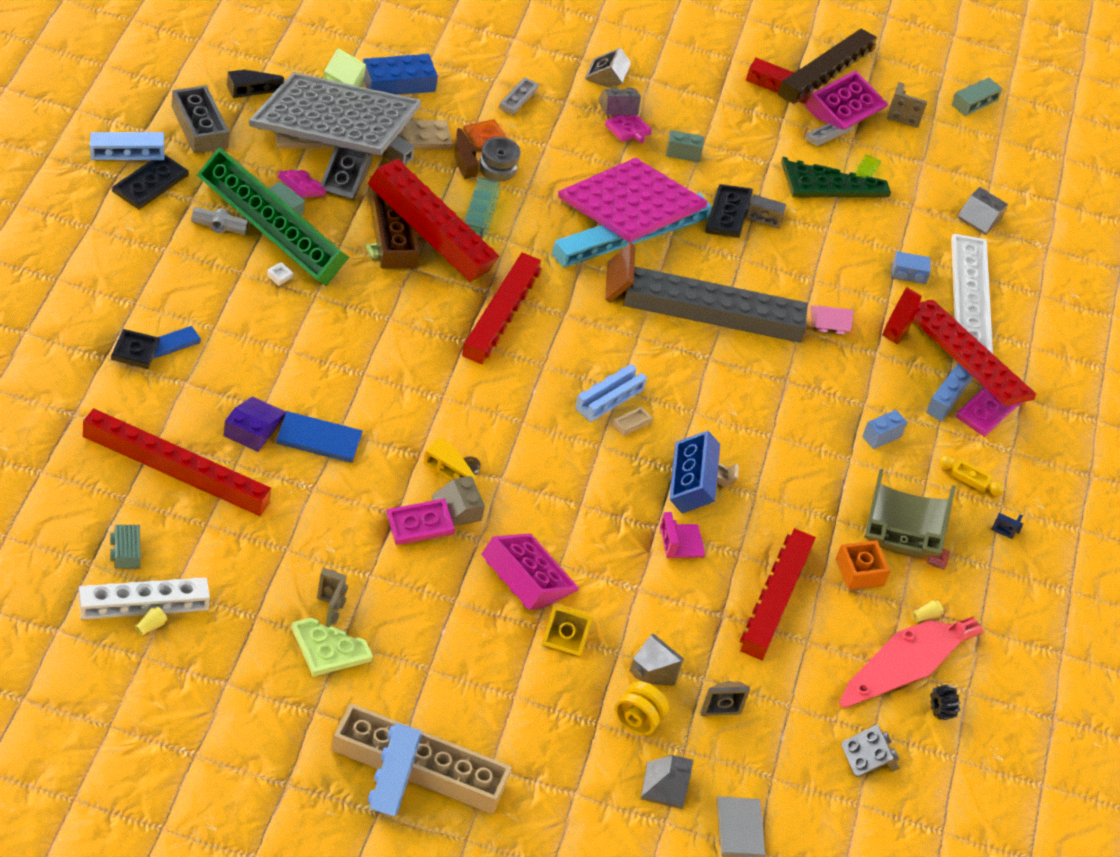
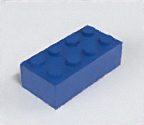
M429 54L363 59V63L366 64L364 83L368 89L395 95L436 92L438 75Z
M709 430L675 443L669 500L681 513L715 502L720 443Z

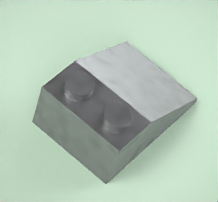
M335 145L321 182L322 187L328 193L353 200L368 174L373 160L371 153L357 152L353 149L340 148Z

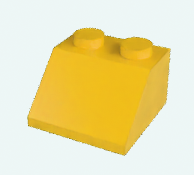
M554 603L542 645L581 657L594 614Z

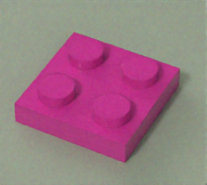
M305 170L280 171L277 176L300 197H324L326 193L322 184L311 178L310 174Z

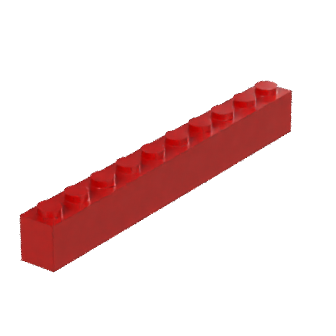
M95 408L83 420L82 437L255 515L261 516L270 503L271 487Z

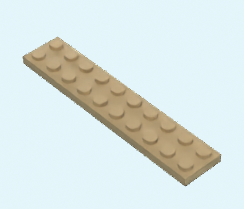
M410 120L396 136L414 145L415 149H451L452 146L447 120ZM275 133L277 148H335V145Z

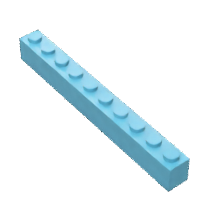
M697 193V195L705 199L701 193ZM707 202L706 208L630 243L635 244L706 220L709 217L712 206ZM601 225L556 240L552 254L564 268L626 247L629 242Z

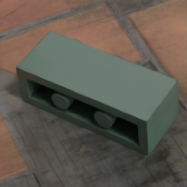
M986 78L976 84L969 85L965 89L958 90L953 96L954 99L951 105L964 116H967L997 102L1003 88L991 78Z

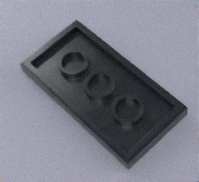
M164 154V160L149 161L112 186V192L140 210L189 175V170Z
M719 184L705 233L740 238L752 199L753 189Z

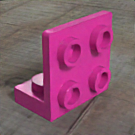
M664 512L660 524V532L666 558L704 557L705 551L699 525L677 524L676 520H673L672 512Z

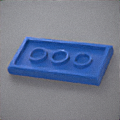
M287 411L277 436L276 444L353 463L363 430Z

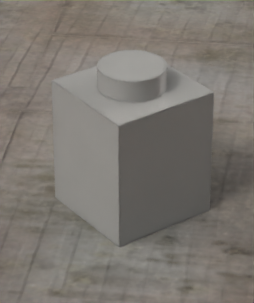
M398 136L387 147L386 158L391 161L398 158L406 165L413 160L415 146Z

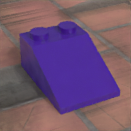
M252 396L235 407L226 418L223 436L259 452L284 419L286 411Z

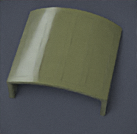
M880 469L864 538L868 541L877 540L880 548L902 555L914 557L941 556L956 486L952 485L948 499L911 495L881 484L884 469Z

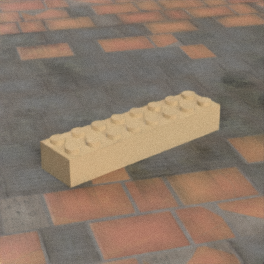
M350 703L334 734L331 750L374 768L381 769L384 762L381 760V755L384 747L388 748L390 739H387L391 726H395V723L400 722ZM423 732L408 781L493 814L508 782L512 766Z

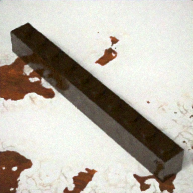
M860 28L783 80L777 95L792 104L802 101L805 96L810 95L814 90H818L821 85L826 84L830 79H834L837 74L842 73L846 68H850L853 63H857L859 59L864 58L869 52H873L876 47L877 37Z

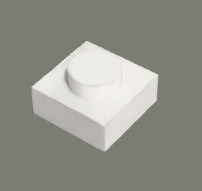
M280 262L267 270V276L280 286L293 278V272Z

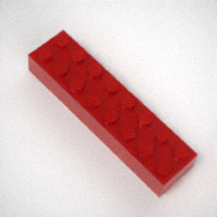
M397 158L375 170L367 184L469 282L492 269L500 256L467 223L462 221L442 199L438 198L428 186L418 179L403 162Z

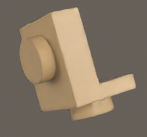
M719 462L717 483L723 487L734 483L739 476V465L735 463L728 468Z

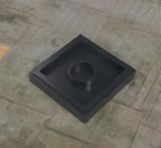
M122 329L111 354V360L149 369L160 344V338Z

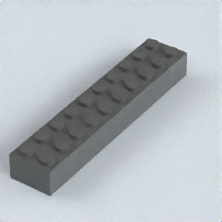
M635 267L634 284L625 291L623 306L801 343L806 329L808 303Z

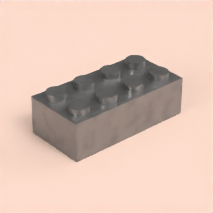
M207 86L172 90L171 107L193 153L216 150L218 147L228 148L229 130Z

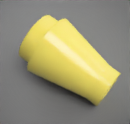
M931 600L914 611L912 615L915 622L919 623L921 621L939 619L944 614V610L938 600Z
M151 608L135 626V629L141 636H144L146 633L165 625L167 616L161 608Z

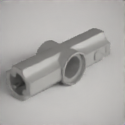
M194 207L191 222L210 226L211 230L216 233H223L226 230L246 235L249 225L248 220L230 216L229 212L224 209H217L214 212Z

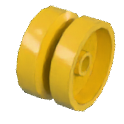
M643 681L632 683L614 707L615 716L627 730L640 736H648L653 733L669 710L668 701L664 694L658 688Z

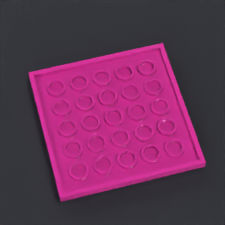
M633 158L558 191V198L629 243L706 208L708 202L637 158Z

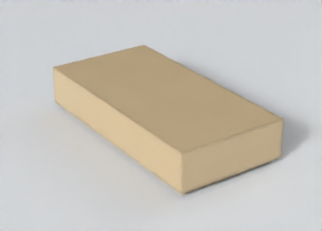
M640 406L612 420L611 425L624 437L652 423L653 418Z

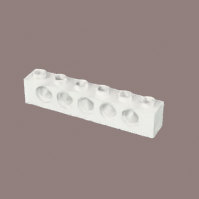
M195 577L192 579L79 586L81 620L146 615L151 608L155 607L161 608L164 613L209 610L210 595L207 578Z

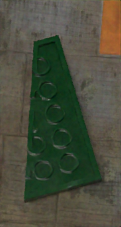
M782 157L781 159L792 197H890L891 190L887 180L870 176L862 178L856 176V173L849 172V174L841 173L839 169L817 164L810 166L800 160L792 162L788 161L787 157Z

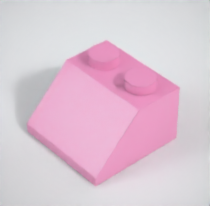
M811 305L812 327L817 328V331L828 332V329H833L836 334H845L846 331L851 332L854 310Z

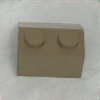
M472 476L451 480L431 497L432 500L445 498L454 526L482 521L485 504Z

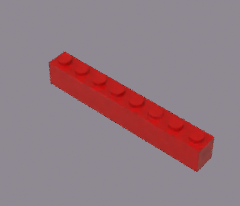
M521 252L465 341L462 352L463 357L483 364L486 358H490L493 346L497 347L500 335L505 334L507 324H511L514 318V312L519 311L521 301H525L527 298L528 289H532L535 284V278L540 277L542 272L540 259Z
M795 528L791 535L787 534L783 543L786 547H781L777 556L780 561H775L771 570L774 574L773 576L769 575L765 583L767 590L762 589L759 596L761 603H756L752 612L755 616L754 618L750 617L746 628L749 630L748 632L743 631L739 642L743 643L741 652L763 661L816 539L815 536Z

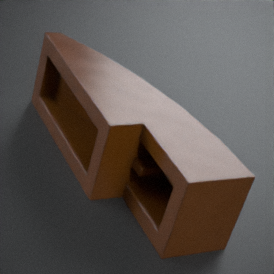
M458 128L454 147L455 159L460 173L464 179L477 176L478 173L477 149L462 129Z

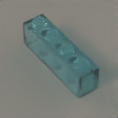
M478 177L464 222L483 240L484 234L488 235L490 228L488 223L492 222L494 214L491 211L496 210L497 201L495 199L499 200L501 190L498 189V181Z

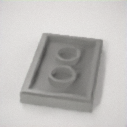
M718 796L716 801L721 856L765 857L760 799Z

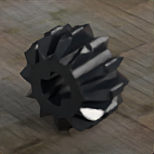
M941 685L933 688L932 693H930V703L934 716L942 720L957 717L958 712H960L959 704L961 702L959 701L960 696L957 695L956 688H953L952 685Z

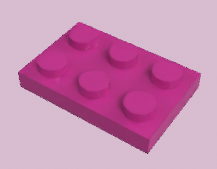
M445 498L386 509L395 545L455 534Z

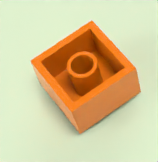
M877 540L841 544L835 560L848 590L885 586L890 569Z

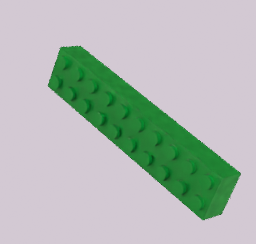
M218 147L198 172L197 176L325 286L329 284L350 258L222 148Z

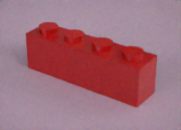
M755 57L749 67L746 81L778 93L782 81L795 72ZM811 94L805 96L802 101L798 102L806 104Z

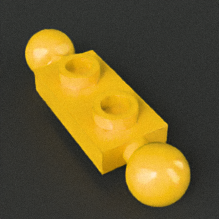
M943 455L939 460L941 468L945 470L952 469L950 475L983 493L988 488L993 496L999 497L1005 491L1004 485L1001 482H991L993 476L961 459L955 463L952 456Z

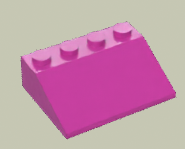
M855 70L813 92L805 107L815 118L845 130L884 109L889 104Z
M531 533L493 536L481 553L486 563L498 573L499 578L505 581L510 587L511 592L517 595L524 607L529 610L542 609L579 589Z

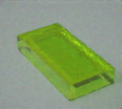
M866 154L855 172L856 176L862 178L866 176L873 177L881 160Z

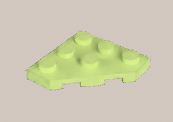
M313 618L291 623L293 634L313 677L369 663L373 660V655L364 639L350 637L346 635L345 631L333 626L328 628L319 624V621Z

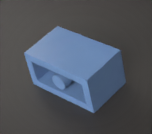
M896 251L892 261V278L926 284L931 272L930 257Z
M897 410L891 411L867 422L862 437L873 449H876L902 437L907 421Z

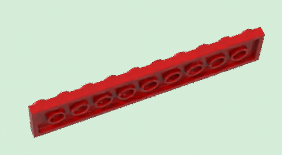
M927 300L919 303L913 321L1004 406L1035 400L1036 393L936 301Z

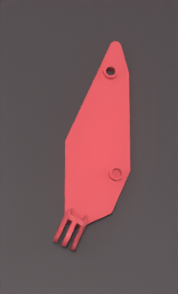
M972 616L952 625L928 620L896 632L849 681L840 700V705L847 708L930 676L962 641L982 634L983 628Z

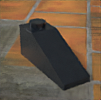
M246 69L228 71L227 87L233 98L274 93L284 83V77L281 75Z

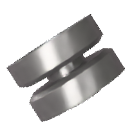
M493 137L486 140L482 147V156L479 163L483 175L496 181H505L513 178L518 169V161L521 154L520 147L516 142L505 137Z

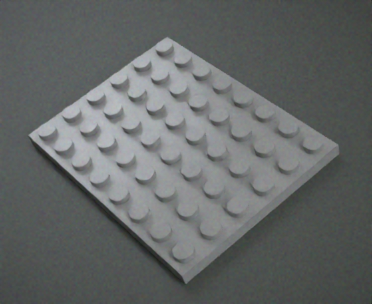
M293 72L249 119V126L381 156L419 110L421 100Z

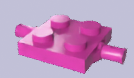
M611 115L614 118L605 120V126L620 141L637 139L640 143H644L646 140L644 136L651 135L652 129L637 115Z

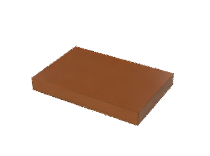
M629 243L607 262L605 300L608 302H612L634 284L636 247L632 243Z

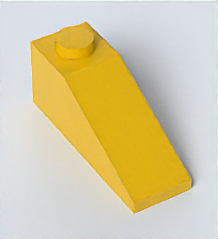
M438 437L425 451L423 463L450 480L472 476L474 482H476V476L456 447L448 441Z

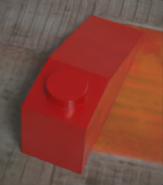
M908 287L905 288L885 326L882 336L898 344L908 334L922 295Z

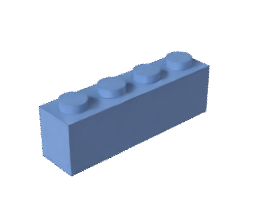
M957 363L933 395L926 411L927 414L940 421H943L973 379V376L959 363Z

